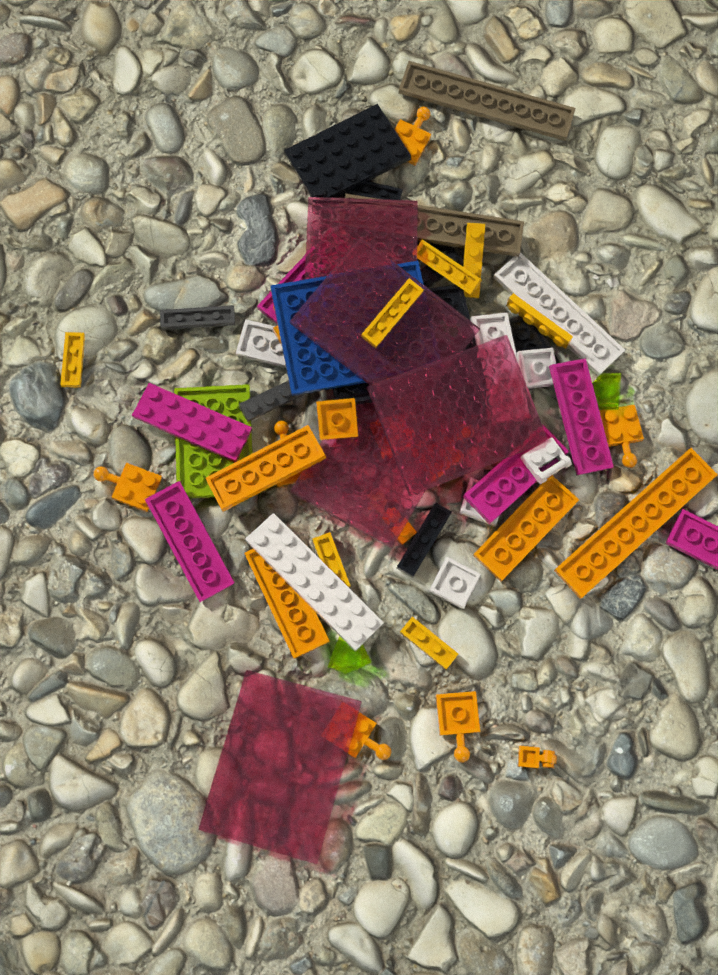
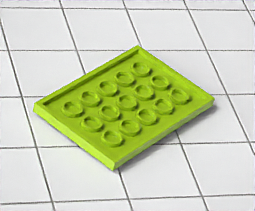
M250 384L174 388V394L252 427L251 421H246L239 408V403L250 399ZM252 431L237 461L253 454ZM175 436L176 482H181L189 499L215 497L205 478L235 462Z

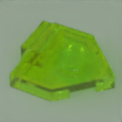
M602 373L592 382L598 408L619 410L621 373Z
M339 636L327 668L347 675L371 664L372 661L367 654L364 644L354 651Z

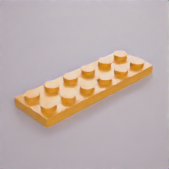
M309 425L205 479L222 512L326 459V456Z
M551 475L487 539L473 556L502 582L569 512L579 499Z
M254 549L245 552V557L293 659L329 643L330 641L316 612Z

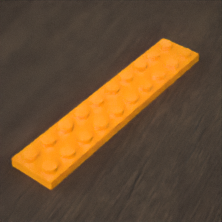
M692 448L688 449L554 571L580 599L583 598L718 474Z

